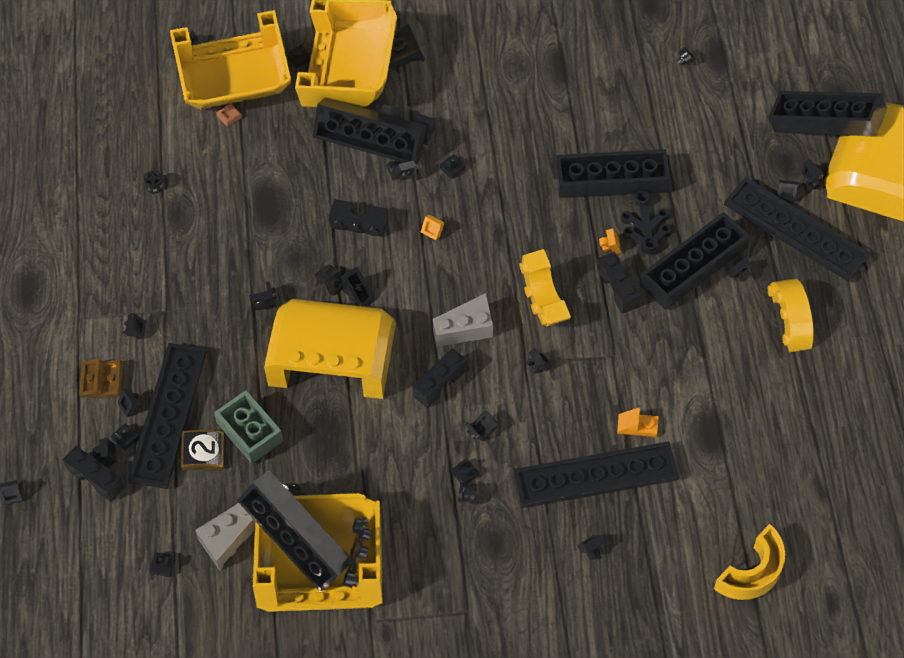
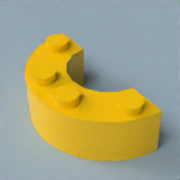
M542 249L523 255L522 263H519L526 282V287H524L525 294L532 301L531 309L533 314H537L541 324L545 326L569 320L571 316L565 301L560 300L551 277V265L545 250Z
M796 278L772 282L767 288L768 295L772 297L774 303H779L781 307L780 314L785 324V334H783L784 345L788 347L789 352L812 349L813 322L809 301L803 285Z
M769 524L756 538L753 548L759 554L760 565L747 571L737 570L729 566L716 580L714 590L732 599L749 600L766 594L774 587L785 561L784 544L774 527Z

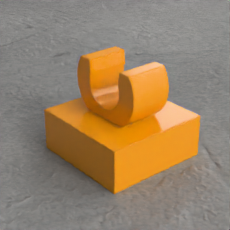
M428 214L425 216L421 233L437 240L440 238L444 222Z
M613 228L606 230L607 237L599 239L603 251L611 249L616 254L621 253L619 238Z

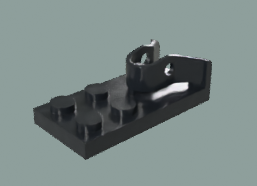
M409 24L395 30L389 69L395 66H403L413 61H425Z

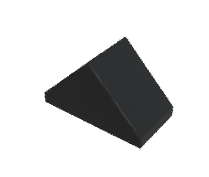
M357 266L341 276L343 291L357 306H365L375 299Z

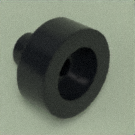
M686 47L679 51L681 57L677 61L680 65H683L685 62L691 65L696 60Z

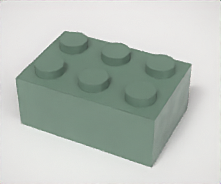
M246 390L214 412L217 424L251 464L283 442L282 431Z

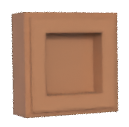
M231 103L216 112L217 117L227 127L242 118L241 113Z

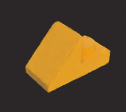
M640 408L619 414L618 434L657 437L659 416L640 415Z

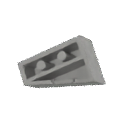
M486 293L433 319L436 347L493 337V323Z
M238 503L195 530L199 542L219 570L224 567L223 564L228 558L235 554L243 541L245 542L255 530V520Z

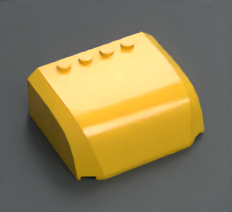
M312 0L310 14L316 33L308 73L298 72L295 85L301 106L317 107V104L324 98L358 107L370 105L382 94L388 76L397 15L391 1Z
M275 10L257 13L260 29L258 33L192 46L188 27L170 30L185 104L197 109H205L280 94L291 83Z
M885 102L887 110L876 136L840 135L824 178V185L827 189V198L904 222V106Z
M291 299L278 308L274 320L264 366L268 386L287 388L290 370L362 378L364 397L383 399L396 327L395 319L381 308Z
M359 493L294 496L348 555H350L356 533L352 532L355 518L366 517L368 529H371V535L368 542L361 540L363 546L368 547V553L365 560L358 558L356 574L359 575V582L357 587L352 588L343 586L347 567L320 592L255 521L253 589L257 608L268 612L372 608L382 603V540L380 502L378 500L376 502L369 500L366 496Z

